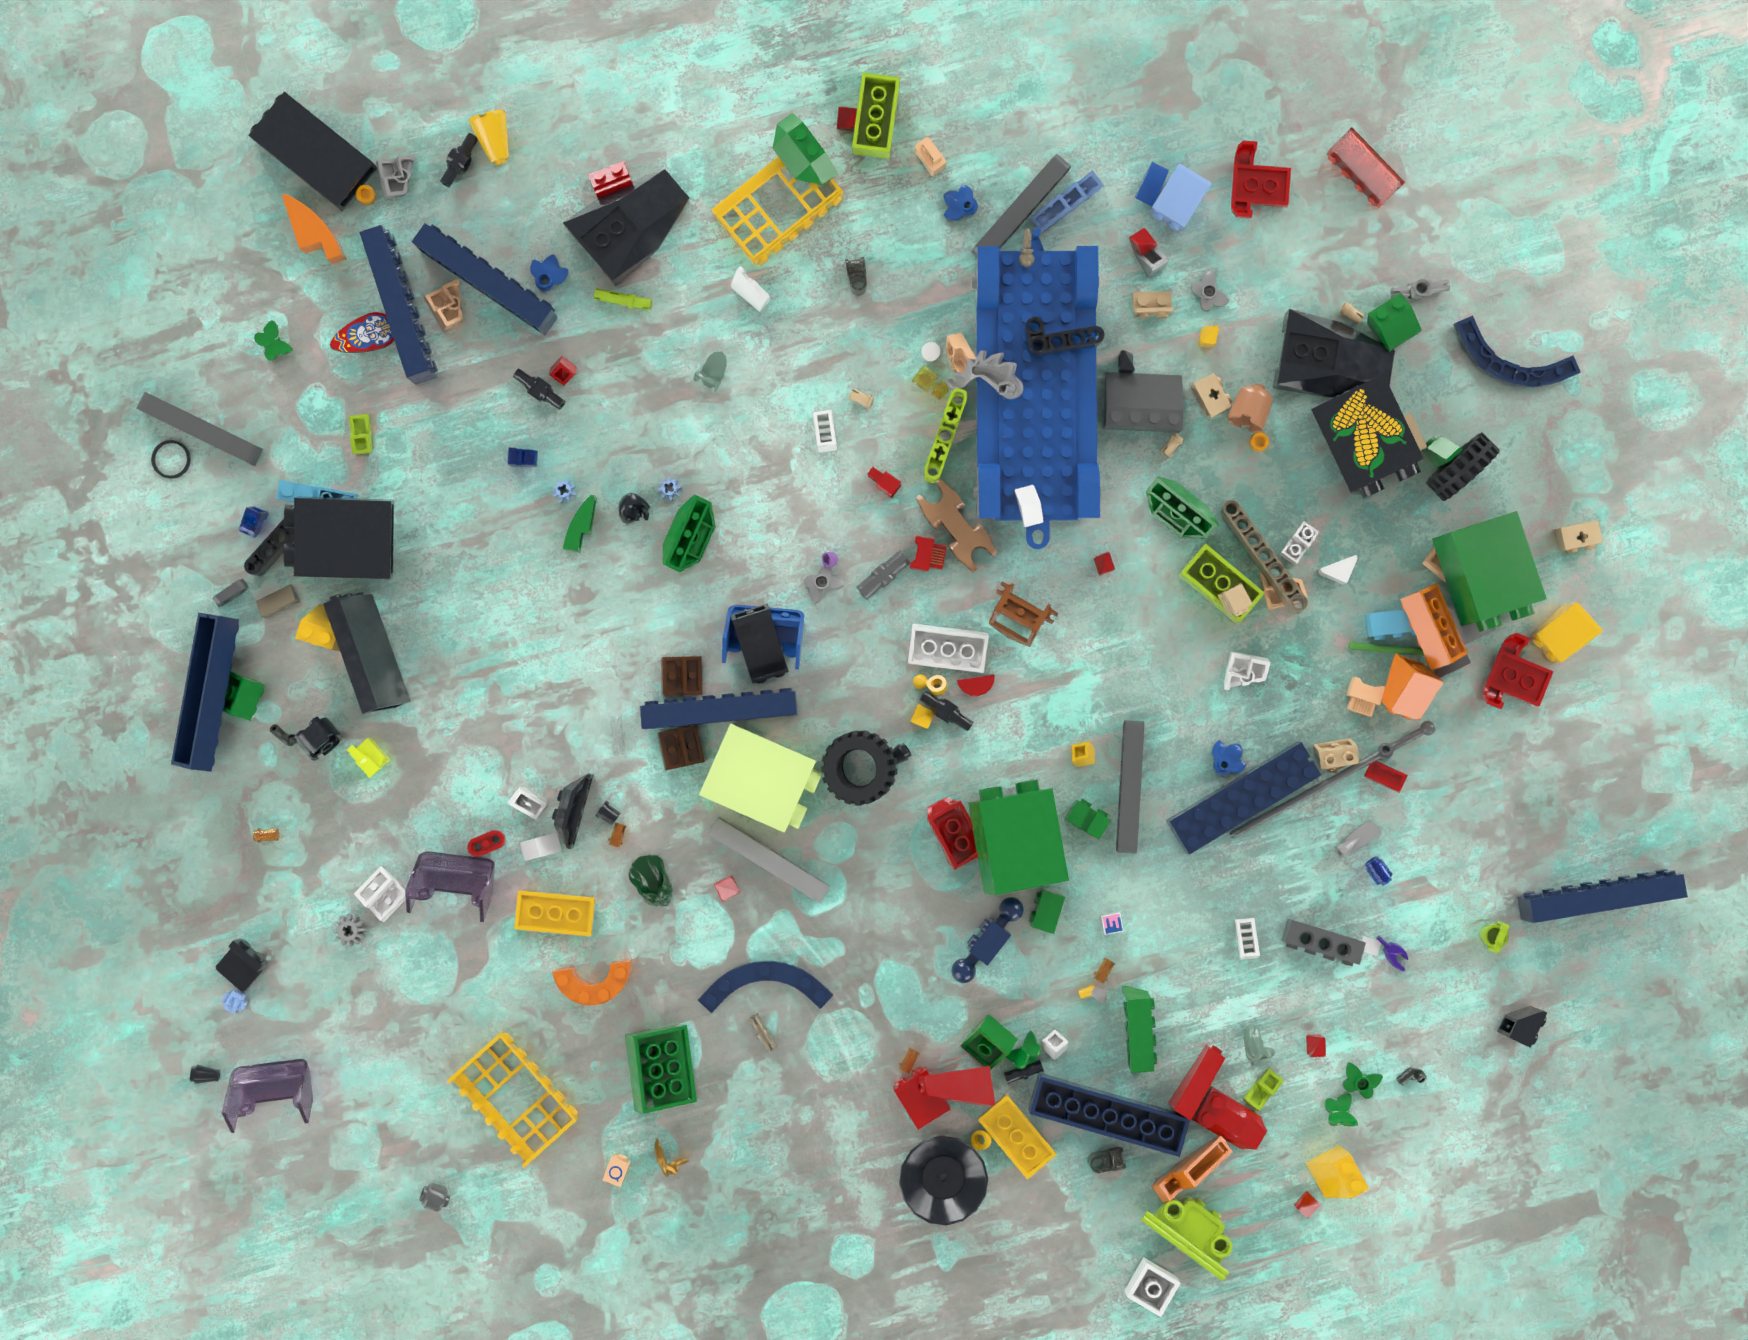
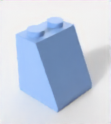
M1179 163L1149 213L1152 214L1154 219L1166 222L1172 230L1182 232L1212 183Z

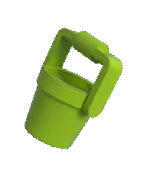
M1497 921V924L1482 927L1479 935L1480 939L1488 946L1487 950L1499 954L1501 948L1506 946L1509 940V924Z

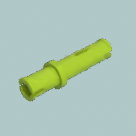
M596 288L594 291V300L629 306L630 309L639 308L650 311L652 308L651 298L648 299L638 297L633 293L628 295Z

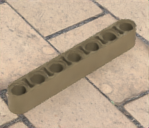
M1235 500L1227 501L1221 510L1222 518L1289 612L1300 614L1308 605L1306 596L1241 505ZM1227 507H1232V508H1234L1235 513H1234V514H1229V513L1226 511V508H1227ZM1237 523H1244L1246 525V529H1239ZM1248 539H1256L1257 545H1251ZM1259 554H1266L1268 556V560H1261ZM1270 570H1278L1280 576H1273ZM1282 585H1288L1291 592H1284ZM1293 601H1300L1302 608H1296L1293 605Z

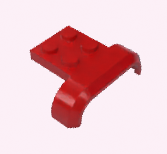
M1243 140L1236 148L1231 196V212L1236 218L1251 219L1253 210H1251L1250 205L1288 207L1291 168L1253 165L1258 141Z
M1514 633L1509 635L1502 643L1483 690V698L1486 704L1502 710L1504 705L1502 696L1504 693L1533 706L1540 707L1554 671L1518 657L1521 650L1528 645L1529 637Z

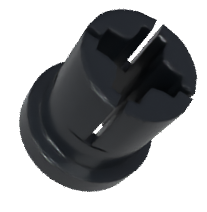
M606 800L595 816L613 825L621 813L610 806Z

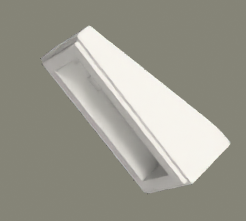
M832 410L813 412L819 453L837 450ZM829 418V421L818 422V419ZM830 426V428L819 429V427ZM831 434V436L820 437V435Z
M1255 919L1235 920L1239 960L1259 958L1260 952ZM1251 925V928L1240 929V926ZM1252 933V936L1242 937L1241 934ZM1243 941H1253V944L1243 945ZM1244 949H1253L1254 952L1244 953Z

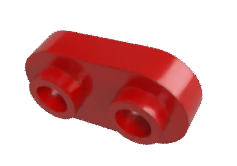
M492 830L471 839L467 845L468 852L474 857L485 855L503 847L506 837L502 831ZM494 836L499 837L498 843L493 841ZM477 843L481 844V850L475 848Z

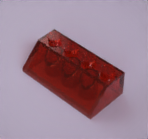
M1353 127L1327 153L1329 161L1337 165L1341 169L1342 174L1347 179L1350 178L1355 188L1359 192H1363L1368 197L1369 203L1378 209L1405 183Z

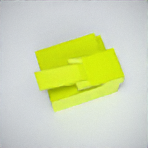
M367 738L357 748L351 745L347 749L356 761L355 763L369 778L373 777L390 761L389 757L372 738Z

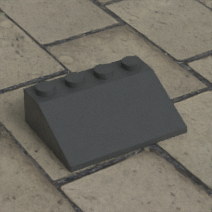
M1106 372L1103 429L1179 433L1183 429L1182 375Z

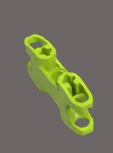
M956 388L950 394L924 469L925 482L935 484L941 477L966 405L967 393L963 389ZM958 397L962 400V403L957 404L953 399ZM951 415H954L953 420L950 421V420H949L950 416H951ZM947 432L951 438L944 441L940 438V434ZM938 452H941L940 458L936 457ZM935 469L938 472V474L935 476L929 475L928 470Z

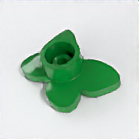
M273 320L265 325L264 333H256L254 336L255 342L265 348L264 355L269 361L275 360L278 354L283 356L293 351L289 344L281 341L280 337H278L279 329Z
M1030 1030L1023 1046L1020 1049L1012 1050L1005 1057L1010 1062L1015 1063L1018 1069H1023L1028 1064L1035 1062L1037 1056L1042 1051L1041 1046L1037 1044L1035 1034Z
M1348 1062L1346 1065V1076L1348 1079L1342 1085L1346 1091L1354 1092L1357 1090L1362 1097L1370 1099L1373 1096V1088L1380 1084L1383 1076L1376 1073L1362 1074L1357 1066Z
M1351 1094L1341 1095L1337 1098V1101L1332 1098L1325 1100V1109L1331 1112L1328 1117V1123L1331 1126H1358V1121L1349 1111L1352 1102Z

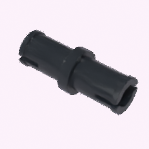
M1039 1059L1032 1064H1028L1023 1069L1016 1068L1004 1072L1007 1084L1023 1078L1026 1080L1028 1076L1044 1072V1069Z

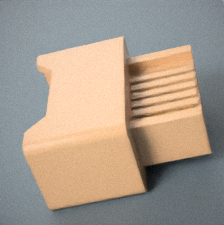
M929 137L924 138L915 145L914 153L920 158L932 177L946 168V160Z
M1352 677L1346 696L1350 697L1347 710L1372 717L1375 705H1381L1385 686L1373 687L1362 683L1358 677Z

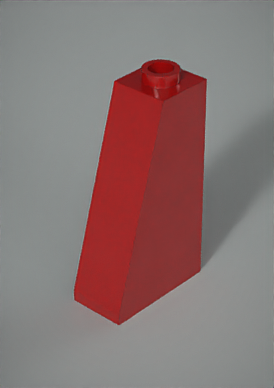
M1205 1045L1168 1102L1175 1111L1190 1121L1225 1060V1057L1221 1055L1223 1051L1214 1045L1212 1047Z
M990 1066L918 1077L917 1088L922 1097L981 1106L996 1105Z

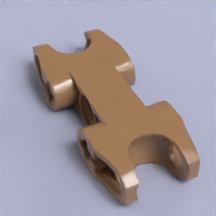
M939 479L936 484L942 493L940 502L931 504L921 495H918L915 499L924 517L934 529L941 524L946 528L955 540L948 545L949 549L957 560L973 573L977 570L971 558V553L974 549L984 548L993 557L998 552L989 534L980 523H977L972 528L959 513V510L965 507L964 502L942 479Z

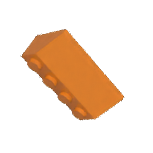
M1438 583L1400 599L1402 608L1409 618L1410 626L1416 634L1418 645L1422 648L1425 661L1431 670L1451 664L1468 654Z

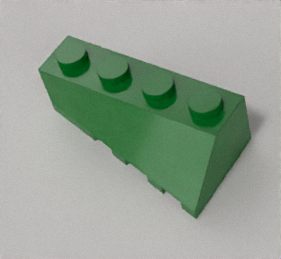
M1122 986V993H1124L1127 1001L1123 1002L1125 1017L1128 1019L1125 1022L1127 1037H1129L1126 1040L1129 1069L1131 1073L1154 1072V1064H1157L1156 1052H1153V1046H1156V1036L1152 1031V1028L1156 1027L1155 1017L1152 1016V1010L1155 1009L1154 998L1150 997L1148 991Z

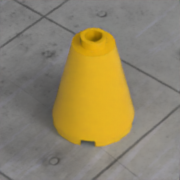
M505 110L488 111L483 115L478 114L468 118L469 124L489 161L495 163V166L505 164L506 159L509 158Z

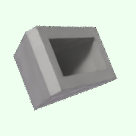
M1156 247L1143 256L1134 251L1148 277L1164 269L1169 262L1168 258Z

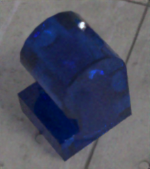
M509 447L508 465L510 467H537V450Z
M255 506L246 507L239 531L256 538L269 512Z

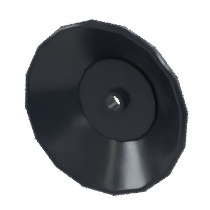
M941 1135L923 1140L910 1150L901 1166L899 1185L903 1200L914 1215L928 1223L947 1226L963 1222L978 1210L986 1196L988 1174L984 1160L973 1146L959 1138ZM944 1174L947 1178L946 1180H941L940 1176Z

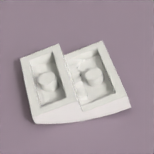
M382 866L354 893L360 902L369 908L381 922H385L411 895Z

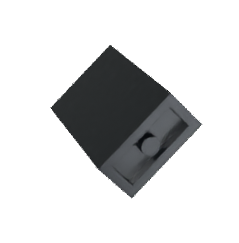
M768 603L732 614L731 618L752 684L764 683L769 678H779L789 672Z

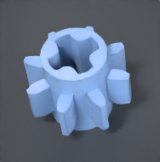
M667 477V481H660L662 488H659L658 492H664L662 495L663 499L668 496L673 501L674 496L680 497L678 490H681L682 487L676 486L678 483L677 479L671 481ZM673 485L672 488L674 489V491H673V492L669 491V492L667 493L666 487H667V486L671 487V486Z
M566 479L565 483L558 480L559 484L553 486L556 490L553 496H560L559 501L561 503L564 499L571 502L570 498L572 495H577L573 492L576 486L574 484L569 486V479ZM565 488L569 490L568 493L564 494L560 492L561 489Z
M234 989L231 993H225L221 1000L225 1003L223 1008L235 1014L238 1010H244L248 1003L244 1000L246 995Z

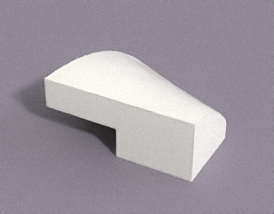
M740 266L733 277L731 288L761 312L770 302V296L754 279L744 274L745 269Z
M1231 651L1225 674L1224 690H1230L1231 687L1239 685L1246 686L1251 682L1265 681L1271 662L1268 658Z

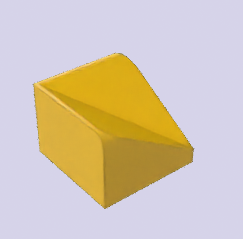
M1217 325L1203 327L1198 346L1213 348L1217 342L1219 327Z
M918 704L910 722L928 729L935 712Z
M1089 741L1071 745L1072 763L1076 767L1095 764V748Z

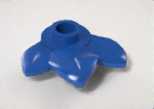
M961 185L959 192L948 191L943 195L946 204L949 206L944 213V217L947 219L959 220L963 216H972L978 209V203L973 198V191L966 185ZM971 204L970 208H965V206Z
M554 254L548 256L542 263L532 260L530 272L536 278V286L542 291H549L554 285L564 282L568 276V269L559 268L558 260ZM548 279V284L543 285L542 281Z
M1220 740L1214 744L1212 749V756L1215 759L1213 768L1217 774L1222 776L1229 773L1238 774L1245 769L1246 763L1240 760L1243 752L1241 745L1232 744L1226 747ZM1221 763H1225V769L1221 767Z

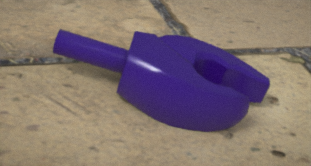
M1380 935L1377 936L1376 939L1384 946L1383 951L1388 962L1398 970L1405 971L1406 969L1396 960L1398 955L1408 960V955L1403 947L1393 942L1387 943Z

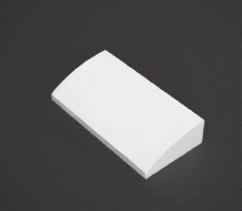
M912 624L908 664L984 673L989 634L986 632Z

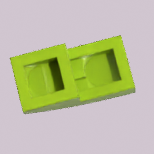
M369 413L349 415L352 454L372 453Z
M1267 1068L1248 1090L1243 1100L1256 1111H1260L1269 1097L1276 1093L1284 1080L1270 1068Z

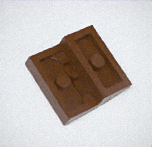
M702 656L661 657L662 696L702 695Z
M697 725L657 733L665 771L705 762Z

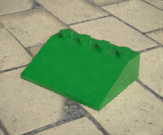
M687 1025L625 1034L635 1112L645 1114L697 1102Z

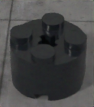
M318 716L309 722V726L305 730H301L295 735L297 744L312 761L318 760V755L320 754L325 756L340 743L338 738L343 737L328 718L320 719Z

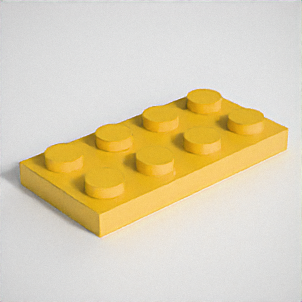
M518 890L514 929L592 936L596 897Z
M1005 1094L995 1103L996 1105L991 1106L977 1119L1028 1180L1053 1159L1057 1153L1008 1094Z

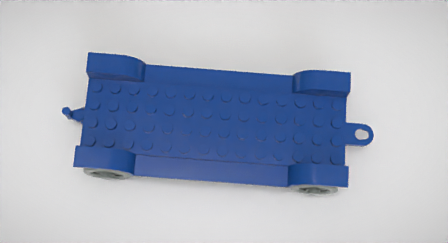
M1034 228L1031 236L1030 249H1034L1032 253L1034 255L1033 265L1023 267L1020 264L1019 257L1022 254L1020 251H999V246H978L975 277H972V289H975L977 356L983 350L987 352L986 359L993 354L1004 353L1001 363H1016L1017 367L1014 375L1023 384L1021 396L1016 399H1008L1000 395L983 378L977 377L978 469L976 472V487H973V499H976V514L979 518H995V521H1023L1014 490L1034 485L1041 503L1043 523L1026 527V541L1031 548L1036 550L1044 548L1049 543L1050 521H1080L1082 518H1100L1101 498L1100 472L1097 463L1096 347L1034 357L1028 351L1025 336V325L1031 317H1038L1043 321L1045 334L1096 326L1099 288L1098 246H1077L1075 251H1044L1039 238L1041 234L1039 228ZM1032 323L1029 325L1031 331L1039 330L1037 324ZM1093 333L1091 337H1094L1096 340L1095 333ZM1078 336L1071 337V341L1074 344L1081 342ZM1053 339L1051 341L1054 347L1061 346L1060 340ZM1035 342L1032 344L1035 350L1039 351L1042 349L1040 343ZM1035 530H1040L1044 534L1041 544H1036L1033 541L1032 534Z

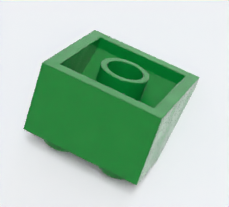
M1401 293L1368 313L1367 325L1389 352L1422 331L1412 306Z
M230 671L229 687L226 690L223 711L229 715L251 721L252 716L256 713V706L259 698L263 695L265 685Z
M988 1014L977 1024L960 1046L983 1066H990L991 1070L1009 1055L1018 1038Z

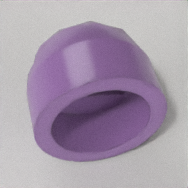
M823 553L822 563L825 567H833L837 564L838 556L836 553Z

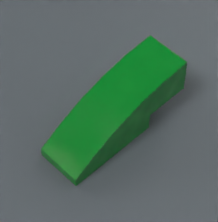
M590 495L575 513L565 536L564 550L581 553L583 534L591 535L597 501L595 495Z

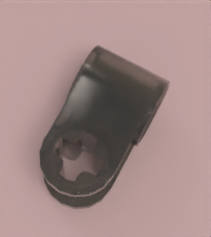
M864 257L850 261L845 259L850 290L854 295L861 296L867 290ZM855 282H862L864 284L861 288L853 286Z
M1113 1147L1091 1153L1087 1158L1088 1166L1095 1173L1125 1169L1126 1164L1123 1162L1122 1157L1123 1147ZM1100 1158L1102 1160L1101 1164L1094 1167L1093 1161Z

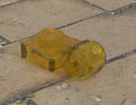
M924 365L912 379V382L925 392L932 388L933 392L931 394L939 400L945 398L949 393L948 385L943 381L936 383L939 376Z

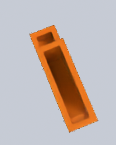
M283 194L282 198L299 249L304 253L323 248L327 260L332 264L347 260L339 241L331 229L306 205L287 194Z
M1218 1136L1175 1165L1151 1187L1162 1202H1169L1183 1189L1195 1188L1233 1151L1224 1138Z

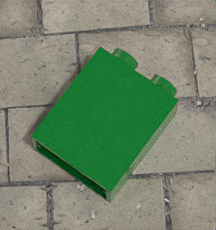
M1517 511L1432 538L1460 626L1476 623L1479 632L1502 625L1499 615L1509 612L1512 621L1535 614L1532 604L1547 599Z
M1038 779L1015 783L1017 793L1003 796L1002 786L979 790L980 800L968 802L984 894L1000 895L1069 881L1053 788L1040 789Z

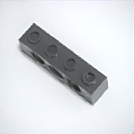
M1287 919L1281 941L1286 943V947L1295 950L1298 947L1305 948L1304 952L1316 955V952L1322 953L1323 958L1332 961L1335 958L1342 959V964L1352 967L1353 963L1360 965L1366 942L1291 919ZM1303 933L1308 934V940L1305 943H1302L1300 940ZM1325 938L1327 945L1324 948H1320L1319 942ZM1344 944L1345 951L1339 954L1337 951L1338 946Z

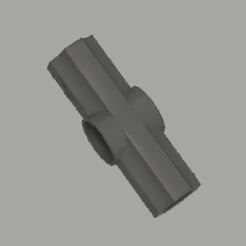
M900 550L887 562H883L874 569L871 575L856 588L867 600L880 588H884L893 581L896 575L911 562Z

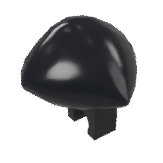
M628 493L619 501L618 511L623 523L630 524L639 521L641 517L645 521L649 518L648 510L650 506L638 494Z

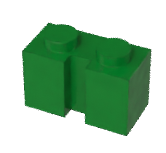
M1081 799V801L1075 800L1064 820L1099 840L1111 821L1107 818L1108 814L1099 808L1097 811L1090 808L1092 804L1084 799Z
M1041 889L1040 893L1037 892L1034 900L1037 907L1035 911H1031L1028 922H1031L1030 926L1054 934L1065 896Z

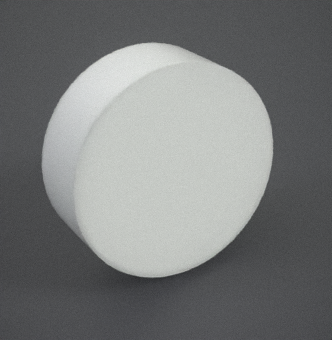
M934 342L926 343L921 350L923 359L927 362L936 361L940 356V347Z

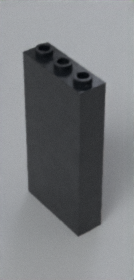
M285 91L282 95L276 97L272 107L263 113L262 119L258 124L252 126L248 135L254 142L340 211H343L356 195L358 187L364 185L377 169V166Z
M360 592L354 595L349 593L343 596L341 594L331 596L330 601L323 603L362 714L397 708L411 702L373 594L364 595V592Z

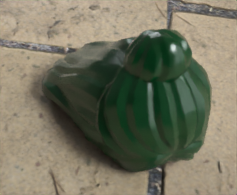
M657 855L638 857L630 868L629 880L648 905L657 907L668 906L671 901L673 887L665 871L663 860Z

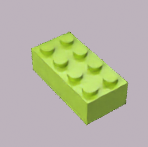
M862 72L852 154L890 159L900 77Z
M1207 544L1202 545L1178 573L1179 577L1236 624L1245 618L1265 594ZM1242 583L1252 605L1248 606L1249 611L1235 617L1232 614L1228 616L1217 595Z

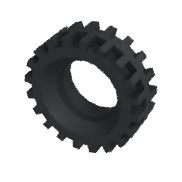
M1483 432L1461 447L1463 450L1451 461L1440 466L1426 482L1442 501H1446L1458 493L1499 454L1500 450Z

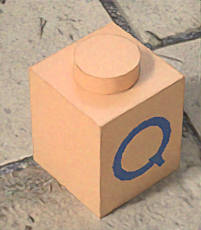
M613 1154L603 1181L621 1187L631 1163L630 1160H627L628 1157L622 1154Z

